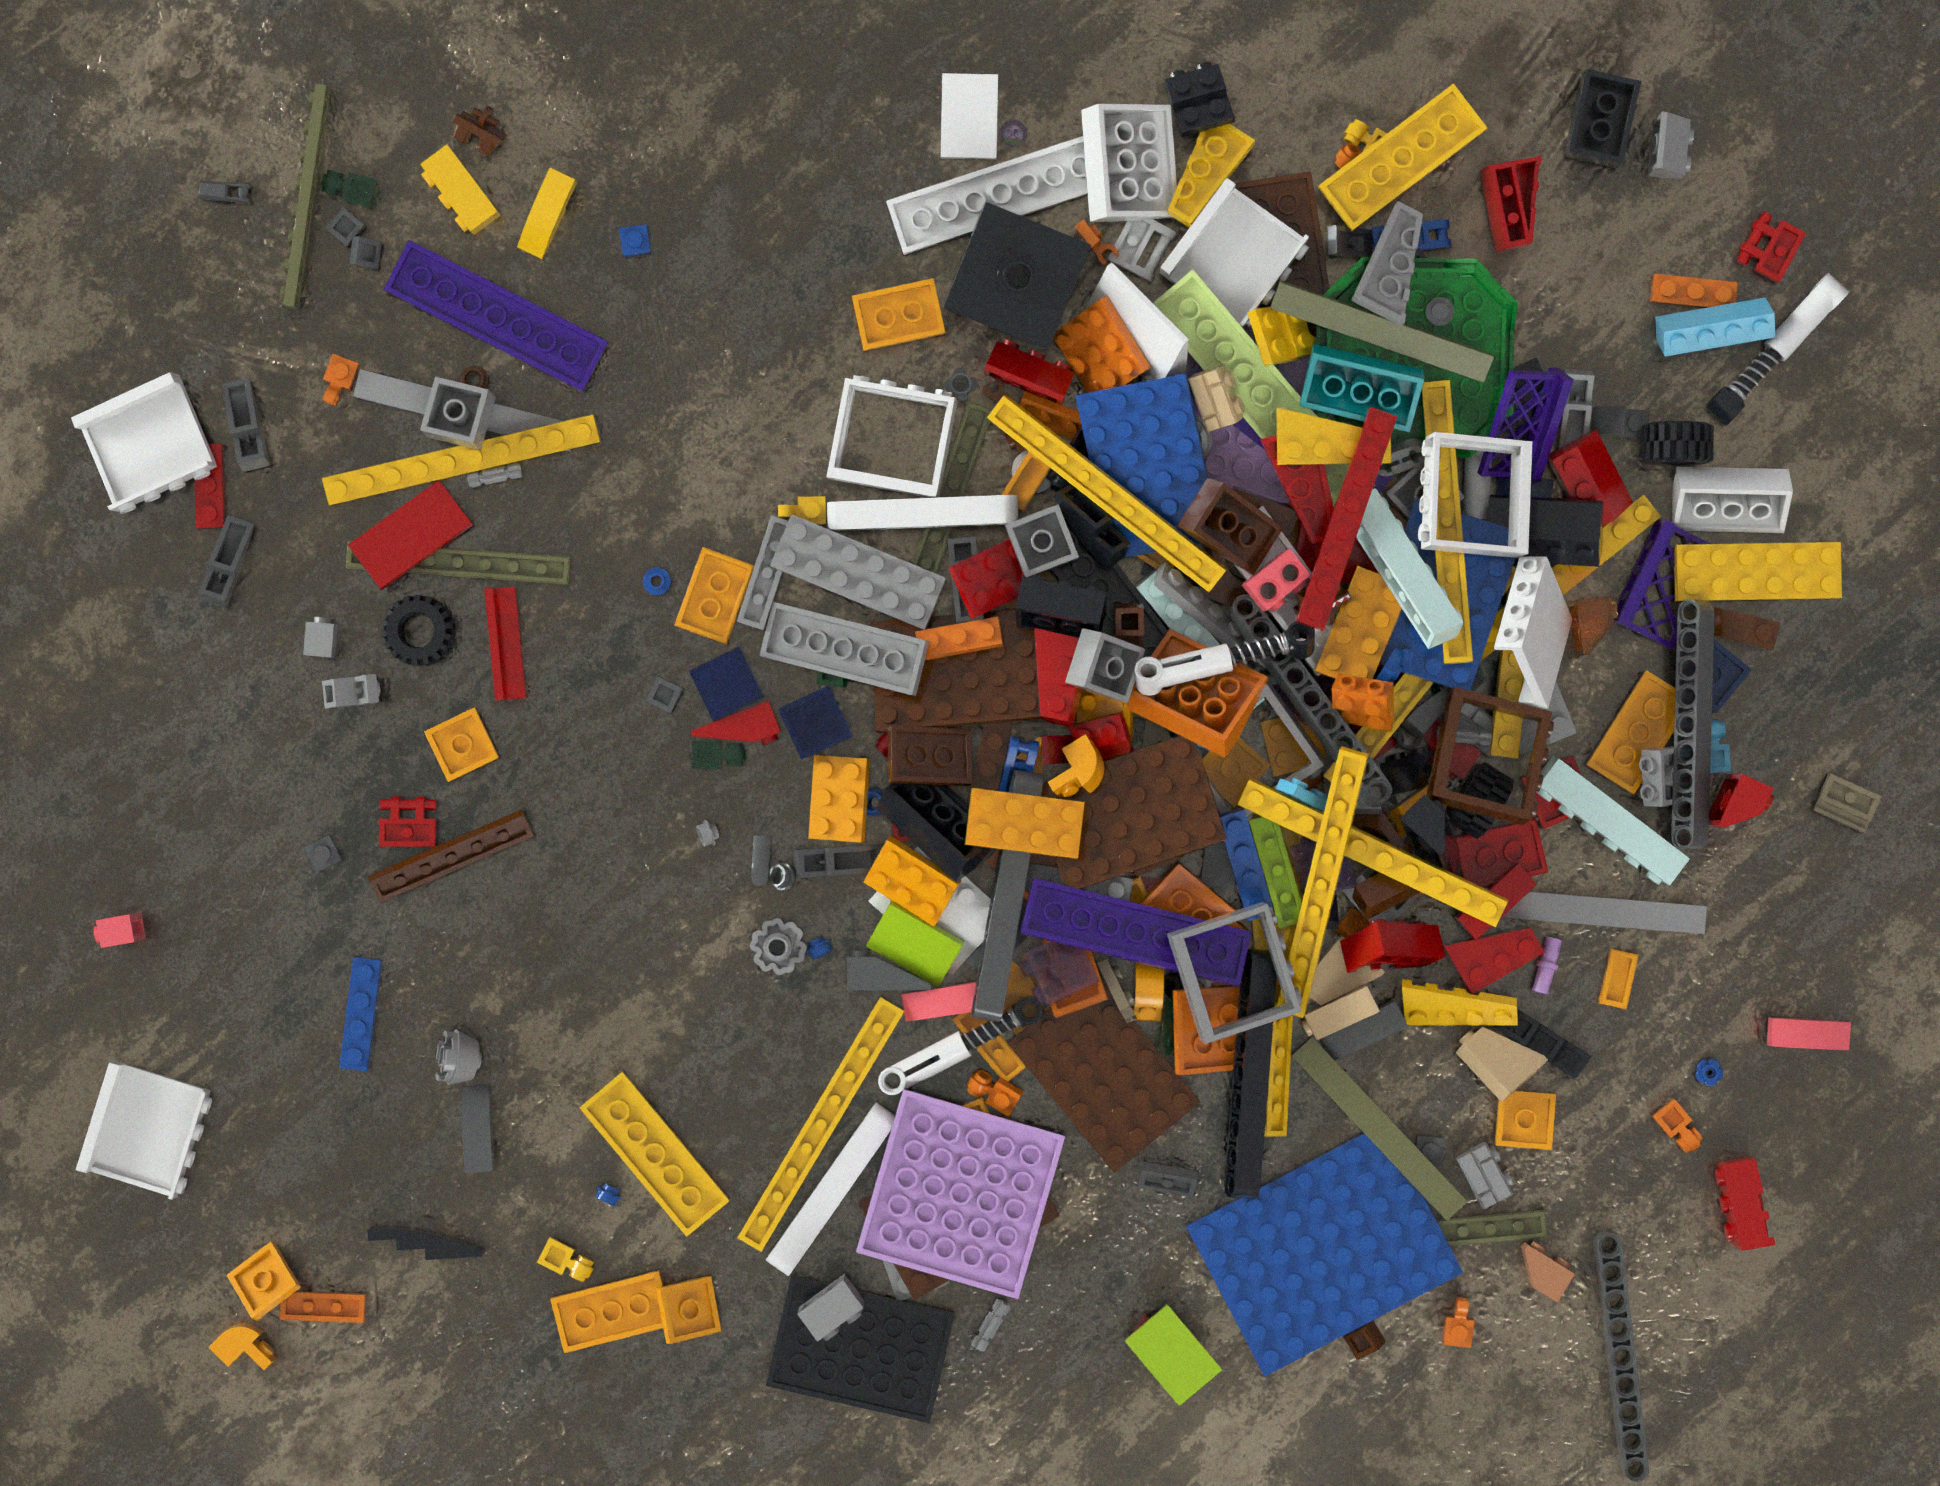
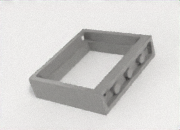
M1268 679L1257 702L1266 697L1311 761L1284 780L1292 782V779L1295 778L1302 781L1306 777L1311 780L1323 771L1321 767L1324 766L1325 759ZM1208 777L1220 813L1231 811L1230 806ZM1245 809L1247 820L1249 821L1253 817V812Z
M1264 902L1167 933L1200 1041L1204 1044L1302 1012L1299 1005L1302 1003L1300 997L1302 995L1298 987L1294 988L1291 977L1295 976L1291 962L1289 960L1286 961L1283 950H1286L1285 941L1281 933L1277 934L1274 925L1278 923L1277 916L1274 914L1273 907H1269ZM1258 914L1285 1004L1212 1028L1184 939Z

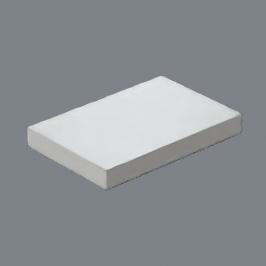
M942 73L941 159L996 160L998 74Z

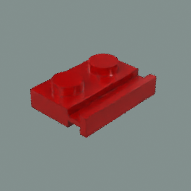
M1123 712L1075 723L1073 728L1069 727L1073 742L1086 734L1094 742L1103 760L1134 751L1129 739L1131 738Z

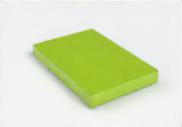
M891 900L866 947L939 987L965 941L937 925L935 927L931 926Z
M1168 1304L1125 1339L1126 1344L1179 1406L1222 1371L1219 1364Z

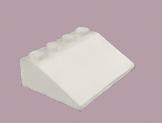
M1096 104L1081 110L1090 222L1173 218L1168 214V207L1177 188L1171 105Z
M1111 262L1104 271L1086 309L1100 298L1108 296L1151 366L1149 370L1141 375L1143 381L1186 373L1189 339Z
M916 847L914 851L932 861L920 848ZM966 876L961 879L960 885L936 924L965 941L948 970L951 976L983 942L991 900L986 893ZM877 891L869 902L884 914L891 900Z

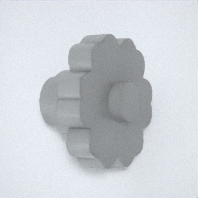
M780 918L765 921L762 924V930H757L752 935L750 948L757 952L754 955L753 961L763 971H769L773 968L777 975L792 972L795 968V963H800L805 958L807 945L801 941L804 935L803 930L793 921L786 924Z

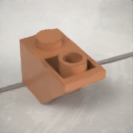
M1523 1241L1521 1250L1530 1285L1558 1303L1575 1275L1569 1269L1571 1264L1559 1256H1556L1553 1260L1545 1255L1547 1249L1534 1241L1531 1245Z

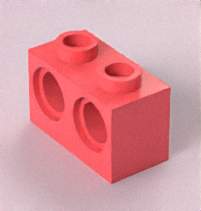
M1288 548L1256 572L1254 576L1245 581L1242 586L1262 611L1271 609L1273 612L1286 602L1283 597L1292 591L1296 594L1308 584L1305 579L1311 574L1292 550ZM1286 565L1293 567L1295 570V577L1292 581L1285 580L1282 575L1283 568ZM1264 583L1270 584L1273 588V595L1269 599H1265L1260 592L1261 586Z
M141 912L96 920L97 926H94V937L96 942L100 943L101 948L146 940Z

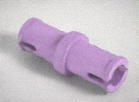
M1545 936L1543 945L1545 953L1541 954L1540 960L1536 961L1535 966H1538L1531 991L1549 995L1554 971L1558 970L1556 963L1563 941Z

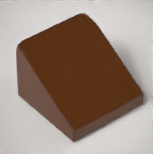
M1373 1320L1343 1336L1357 1360L1379 1350L1385 1344V1339Z

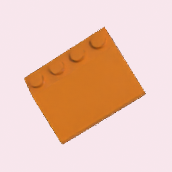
M1169 629L1151 657L1163 659L1208 647ZM1238 663L1236 667L1233 665V671L1163 687L1159 693L1150 696L1140 693L1136 688L1135 682L1127 703V709L1226 758L1240 737L1268 677ZM1146 675L1144 677L1151 678L1154 677V675Z

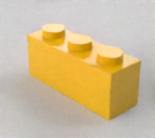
M447 144L420 164L425 170L421 174L430 187L437 186L441 192L438 198L447 210L451 207L458 214L455 221L464 232L469 229L475 235L500 216L499 212Z

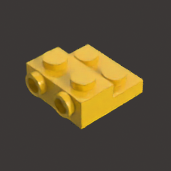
M1271 307L1257 308L1247 312L1264 366L1296 362L1310 357L1313 344H1316V339L1310 334L1305 320L1273 310Z

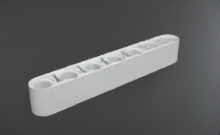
M1018 495L827 502L828 529L831 531L1006 525L1019 520Z
M877 1102L873 1105L766 1258L768 1263L787 1276L791 1274L891 1131L895 1119L894 1114Z

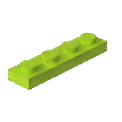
M1264 817L1251 819L1248 822L1274 912L1277 916L1278 927L1281 929L1295 925L1298 922L1302 902L1280 826Z

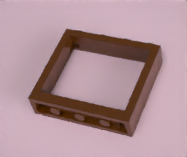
M1453 687L1446 697L1426 796L1431 801L1436 798L1446 806L1520 825L1526 824L1531 818L1534 819L1538 809V802H1535L1536 792L1540 791L1543 783V775H1540L1541 766L1546 763L1549 749L1545 748L1547 737L1550 738L1554 727V722L1550 721L1552 712ZM1462 703L1538 722L1521 809L1445 790Z

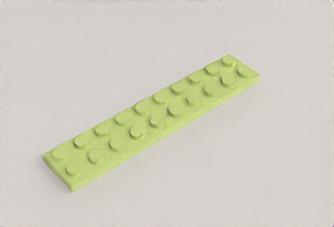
M1193 269L1153 302L1189 339L1188 353L1203 371L1225 364L1226 370H1230L1233 373L1235 395L1242 399L1245 407V412L1242 413L1243 418L1261 439L1277 435L1276 408L1316 416L1311 409L1299 406L1301 397L1274 365L1264 366L1256 343ZM1349 464L1325 465L1334 508Z

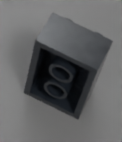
M1586 69L1581 75L1563 156L1618 169L1624 161L1641 81Z
M1036 575L1022 577L1015 607L1016 627L1029 630L1037 628L1077 638L1080 637L1082 628L1102 632L1106 614V593L1092 586L1085 588L1074 587L1072 583L1067 581L1049 582L1045 578Z

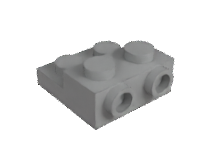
M1674 746L1641 750L1642 757L1639 761V768L1642 771L1643 785L1640 789V796L1643 799L1644 806L1664 807L1672 805Z

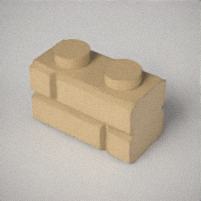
M1225 364L1195 373L1188 378L1207 432L1235 424L1243 418L1242 413L1245 412L1244 403L1240 397L1235 395L1233 389L1235 379L1233 373L1230 370H1226Z

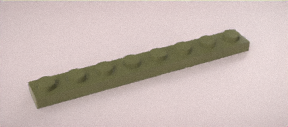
M315 84V90L310 91L308 106L312 108L311 117L306 119L304 134L308 135L307 144L302 146L300 162L304 163L302 174H298L296 181V190H299L298 201H294L292 208V217L296 219L294 229H290L288 235V245L291 246L290 257L286 256L284 262V273H287L286 284H282L280 290V301H283V306L294 310H299L331 95V89L327 85Z

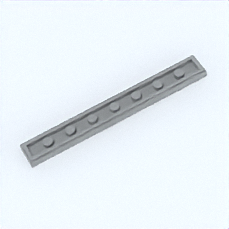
M360 369L353 397L424 415L432 388ZM494 404L486 431L506 435L561 422V420Z
M1529 892L1502 918L1705 934L1707 906Z

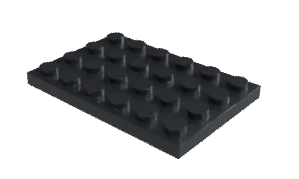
M791 1275L766 1386L930 1424L955 1313L858 1291L865 1300L863 1311L861 1312L862 1315L851 1324H848L847 1321L842 1323L839 1332L829 1340L825 1341L822 1338L817 1342L797 1313L799 1306L829 1284Z

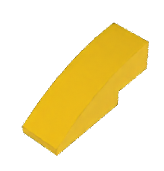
M549 168L528 215L517 248L543 260L566 212L568 201L577 185L575 179Z

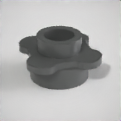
M956 368L951 379L945 381L944 388L946 391L953 392L957 400L965 401L968 398L967 394L971 389H975L978 383L976 378H971L965 373L963 368ZM963 382V387H959L958 383Z

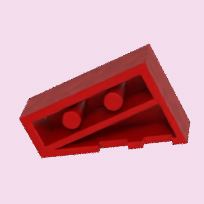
M1542 156L1493 164L1479 171L1496 253L1522 249L1533 242L1536 215L1535 201L1536 192L1539 188L1538 173Z
M1034 628L1040 716L1045 722L1073 728L1082 689L1065 683L1079 638Z
M1746 1156L1717 1161L1718 1169H1715V1179L1717 1185L1722 1187L1723 1196L1719 1197V1203L1722 1213H1726L1728 1224H1724L1726 1240L1731 1241V1244L1741 1251L1774 1246V1237H1769L1766 1220L1770 1218L1768 1210L1764 1211L1762 1200L1764 1192L1756 1158Z

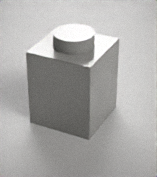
M314 617V622H306L303 655L336 658L339 625L331 624V618Z

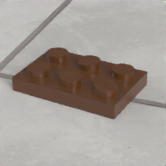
M894 725L887 728L889 783L970 786L973 784L971 729Z

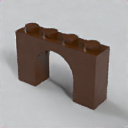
M1233 485L1232 489L1255 507L1263 506L1271 518L1283 527L1282 533L1285 537L1290 538L1298 518L1293 507ZM1205 546L1203 550L1224 565L1227 570L1210 592L1206 591L1194 580L1191 581V584L1197 586L1209 599L1231 607L1238 596L1248 594L1242 586L1246 580L1233 574L1228 569L1225 558ZM1246 605L1237 606V609L1250 614V609Z
M1382 806L1381 814H1354L1352 826L1413 854L1408 842L1402 841L1398 835V830L1393 820L1387 819L1383 813ZM1378 873L1355 885L1352 898L1368 920L1417 895L1420 891L1389 876Z

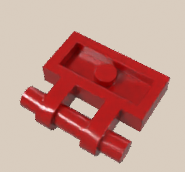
M1763 211L1759 220L1754 221L1751 227L1753 231L1747 242H1743L1739 249L1741 253L1737 262L1747 266L1750 258H1755L1758 262L1753 271L1779 283L1806 232L1783 220L1779 221L1775 229L1769 226L1773 216ZM1763 235L1770 238L1764 251L1757 248Z
M391 796V799H380V810H390V818H379V846L436 847L437 819H425L426 810H437V799H426L425 796H417L416 799H401L400 796ZM401 810H416L415 819L400 818Z

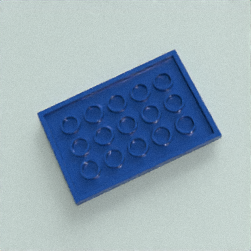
M1187 373L1077 394L1075 397L1089 460L1196 544H1201L1177 526L1202 485L1209 478ZM1115 518L1113 519L1111 525L1131 542L1124 558L1157 552Z
M1415 498L1404 532L1409 540L1415 543L1418 554L1424 563L1430 566L1433 577L1437 581L1435 550L1421 549V541L1418 539V530L1422 524V513L1419 510L1420 499ZM1461 513L1463 542L1508 546L1509 528ZM1464 553L1473 662L1444 665L1442 644L1428 649L1402 609L1380 665L1383 666L1394 648H1397L1405 653L1400 661V664L1404 666L1401 671L1402 673L1450 689L1458 687L1470 691L1515 558Z

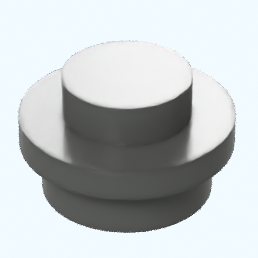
M1437 297L1429 301L1425 314L1430 323L1442 326L1449 323L1453 318L1454 307L1448 299Z
M781 862L771 868L769 881L776 889L788 890L794 883L795 872L789 863Z

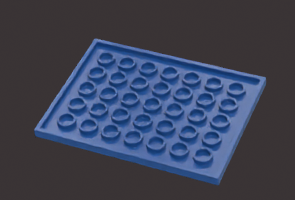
M1364 1133L1261 1186L1259 1195L1256 1198H1238L1186 1226L1264 1377L1463 1273L1424 1197Z

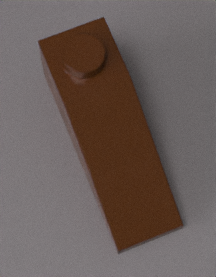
M1714 607V637L1765 651L1774 650L1780 622Z

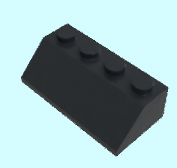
M1490 494L1488 522L1509 528L1510 496ZM1530 497L1528 554L1524 555V557H1547L1550 564L1599 567L1603 539V501Z
M892 783L884 789L876 809L956 883L973 871L992 850V848L965 845L969 805L948 785Z
M1424 794L1400 818L1411 846L1419 858L1459 876L1458 846L1455 841L1457 836L1452 831L1453 826L1448 822L1450 818L1445 813L1446 808L1436 798L1431 801Z

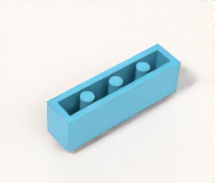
M1766 297L1655 317L1656 340L1665 357L1775 338V313Z

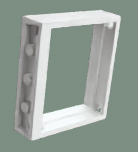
M854 375L853 379L845 378L827 478L928 498H939L958 400L955 397H951V392L938 389L933 394L924 392L925 388L909 384L908 388L905 389L897 387V382L881 380L880 384L869 382L870 378L866 376ZM856 391L946 407L932 485L841 468Z
M1434 432L1428 435L1423 441L1421 449L1422 456H1425V464L1420 476L1421 484L1424 485L1423 496L1419 503V510L1422 513V524L1418 530L1421 549L1511 558L1527 555L1529 547L1532 441ZM1440 447L1511 454L1508 546L1436 539Z

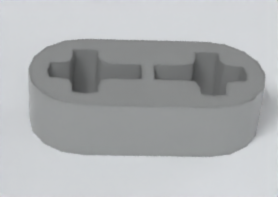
M1411 438L1391 445V463L1388 465L1381 464L1378 474L1381 476H1392L1423 464L1425 461V456H1422L1421 450L1423 442L1419 439ZM1414 450L1417 454L1412 456L1409 451Z

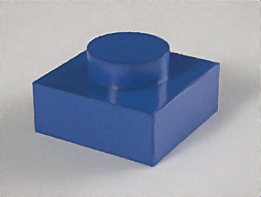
M647 224L619 228L623 257L651 253Z

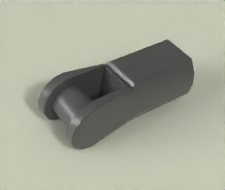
M201 180L199 198L200 200L250 203L251 199H248V191L252 189V185ZM231 188H238L237 197H230Z
M753 835L751 881L756 886H763L768 881L771 836Z

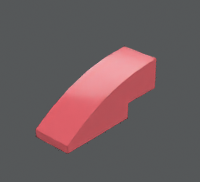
M976 982L902 993L901 998L905 1021L971 1012Z
M1768 1017L1767 1045L1789 1048L1849 1050L1851 1022Z

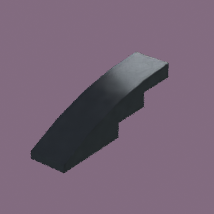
M1519 1009L1518 1026L1491 1025L1519 1044L1544 1055L1548 1059L1547 1062L1576 1080L1592 1057Z
M372 1226L367 1230L368 1241L396 1239L397 1250L425 1249V1260L482 1257L485 1254V1248L459 1237L431 1230L399 1226Z

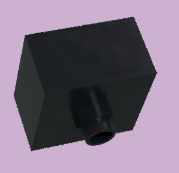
M985 202L942 307L1035 346L1049 350L1091 244Z

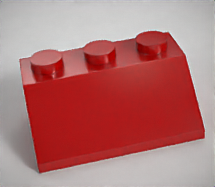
M1004 339L1003 343L996 342L985 365L984 375L996 380L1000 379L1003 383L1060 405L1063 404L1075 374L1070 371L1071 366L1060 361H1056L1055 364L1049 363L1044 360L1045 355L1030 350L1029 354L1018 350L1020 345Z
M1597 429L1584 434L1549 454L1548 461L1567 499L1603 501V526L1614 521L1633 503Z
M1726 774L1709 810V827L1726 828L1761 815L1763 810L1767 811L1773 802L1774 795H1771L1774 788L1744 774Z

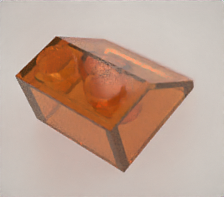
M1611 596L1577 599L1569 602L1570 614L1572 616L1571 628L1574 657L1589 655L1614 625V619L1617 618L1618 611L1617 604L1612 602Z

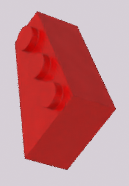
M1376 919L1369 922L1368 927L1340 941L1347 973L1356 972L1357 969L1363 966H1370L1371 971L1380 970V965L1394 964L1395 969L1424 967L1446 957L1438 925H1427L1425 921L1409 924L1405 920L1385 922V919Z
M1530 927L1480 936L1477 940L1469 938L1443 944L1446 956L1467 992L1472 995L1545 953Z

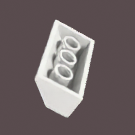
M1677 466L1672 492V523L1685 531L1784 533L1793 494L1789 469Z

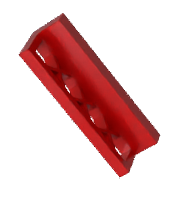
M516 587L485 588L495 700L527 698Z

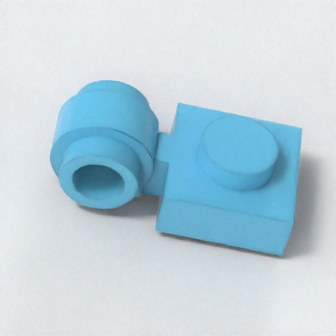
M1712 719L1710 773L1731 772L1729 744H1719L1721 738L1726 736L1724 721L1719 722L1718 719Z

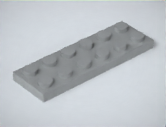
M793 514L790 516L770 564L775 569L923 630H926L947 580L943 576Z
M772 602L759 656L916 696L930 641Z

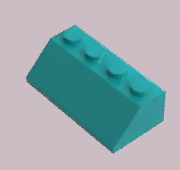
M1313 344L1299 406L1360 421H1365L1368 409L1373 407L1397 416L1394 429L1410 432L1424 382V370Z

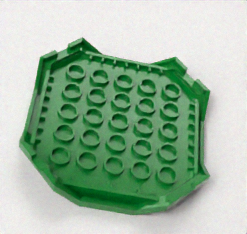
M1371 257L1360 258L1323 295L1368 310L1351 300ZM1414 258L1415 265L1410 280L1409 301L1406 304L1405 324L1494 354L1484 383L1316 325V344L1423 369L1424 382L1450 380L1454 434L1489 437L1509 371L1513 370L1514 330L1518 302L1477 259ZM1437 297L1448 299L1454 307L1453 318L1449 323L1442 326L1430 323L1425 314L1429 301ZM1422 389L1410 432L1393 428L1391 445L1411 438L1419 439L1422 442L1426 439ZM1514 405L1507 410L1506 418L1514 413ZM1315 410V413L1320 418L1361 428L1364 421ZM1456 449V457L1471 458L1477 450ZM1414 450L1409 451L1412 456L1417 454Z

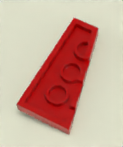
M1277 435L1260 439L1310 543L1323 542L1334 511L1325 465H1277Z

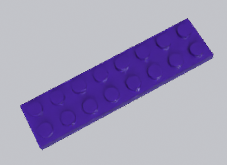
M408 240L383 289L584 392L609 343Z
M1033 878L1020 934L1179 973L1167 933L1206 920ZM1224 925L1185 938L1184 940L1196 977L1239 987L1251 931Z

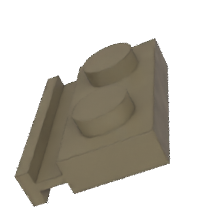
M1828 773L1812 811L1861 833H1866L1867 826L1871 822L1882 796Z
M1108 959L1097 963L1126 1023L1128 1024L1136 1020L1137 1017L1131 1007L1136 1003L1129 989L1123 990L1120 984L1124 978L1118 966L1112 967Z

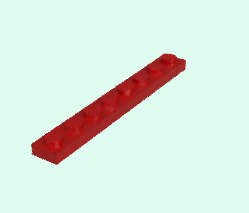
M1373 407L1368 409L1295 622L1320 631L1325 629L1397 419L1395 415Z

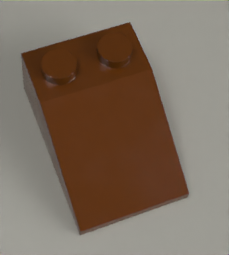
M1209 478L1206 479L1177 525L1198 542L1253 576L1283 529L1282 526L1228 485Z

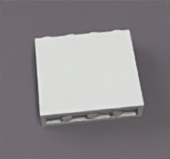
M1226 178L1160 267L1159 273L1176 284L1193 269L1244 329L1245 326L1251 328L1247 312L1259 308L1262 303L1267 306L1276 293L1273 290L1275 285L1280 280L1285 282L1292 272L1289 266L1295 258L1300 261L1309 249L1306 245L1309 236L1305 234L1302 237L1235 189L1236 184Z
M169 372L71 417L74 427L82 429L112 502L111 505L107 506L111 511H117L120 514L128 513L136 509L135 504L142 501L148 503L161 497V492L168 489L170 491L181 489L186 486L185 481L192 478L195 480L205 478L211 474L210 470L218 467L179 374Z
M1519 557L1494 646L1495 650L1513 651L1525 678L1518 703L1540 709L1549 708L1572 623V616L1547 557Z
M116 1060L109 1062L76 1170L84 1173L91 1171L168 1195V1199L171 1200L177 1198L178 1194H183L187 1184V1178H184L187 1167L191 1168L195 1159L196 1152L192 1150L195 1140H200L204 1130V1125L201 1124L203 1114H208L212 1104V1098H209L211 1090Z

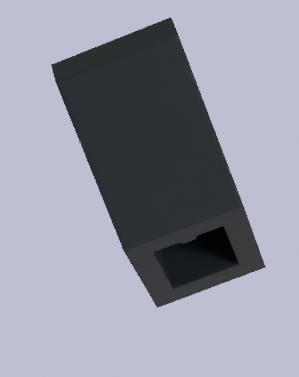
M1429 746L1413 749V755L1407 757L1405 752L1388 755L1389 761L1379 765L1382 773L1391 784V795L1425 787L1431 775L1436 750L1430 751Z

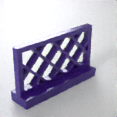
M1549 367L1548 371L1510 370L1489 437L1499 438V435L1507 429L1510 435L1506 439L1518 440L1528 431L1525 441H1532V482H1541L1574 381L1573 378L1559 368ZM1517 379H1524L1526 384L1515 393L1514 388ZM1545 380L1542 390L1537 393L1535 387ZM1531 391L1533 398L1522 406L1519 400ZM1516 404L1518 410L1506 418L1507 410ZM1536 406L1534 416L1529 419L1526 413ZM1523 417L1525 423L1514 431L1511 425ZM1484 451L1477 473L1482 477H1510L1511 454L1506 457L1504 453ZM1499 455L1502 461L1493 468H1489L1491 460Z
M1658 519L1651 529L1609 620L1669 649H1673L1677 641V622L1675 623L1674 619L1677 618L1678 613L1672 614L1668 600L1675 598V594L1666 596L1662 583L1674 577V552H1672L1669 542L1673 534L1676 533L1682 536L1684 545H1690L1689 540L1696 544L1711 543L1675 526L1674 523L1666 519ZM1669 558L1673 573L1660 577L1657 567L1660 561ZM1657 584L1661 599L1649 603L1646 591L1649 586ZM1663 602L1668 617L1654 621L1650 607ZM1645 609L1650 624L1642 627L1633 624L1632 621L1636 612ZM1667 621L1670 622L1672 628L1668 641L1659 636L1656 625ZM1651 628L1653 633L1647 631L1646 629Z

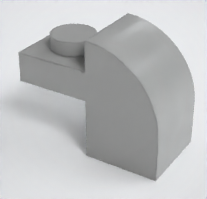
M376 674L322 681L325 709L379 702L380 684L377 681Z

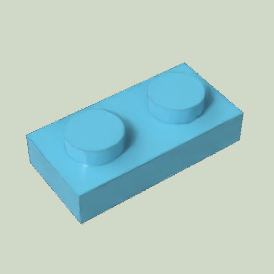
M1280 778L1275 789L1322 812L1325 811L1327 800H1325L1327 795L1314 788L1308 791L1309 785L1298 779L1293 778L1292 782Z

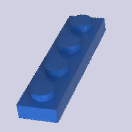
M1240 807L1221 813L1220 817L1228 839L1224 841L1243 908L1260 902L1273 907L1245 809ZM1258 914L1248 917L1247 920L1250 921L1259 918Z
M353 957L339 1068L369 1071L383 960Z

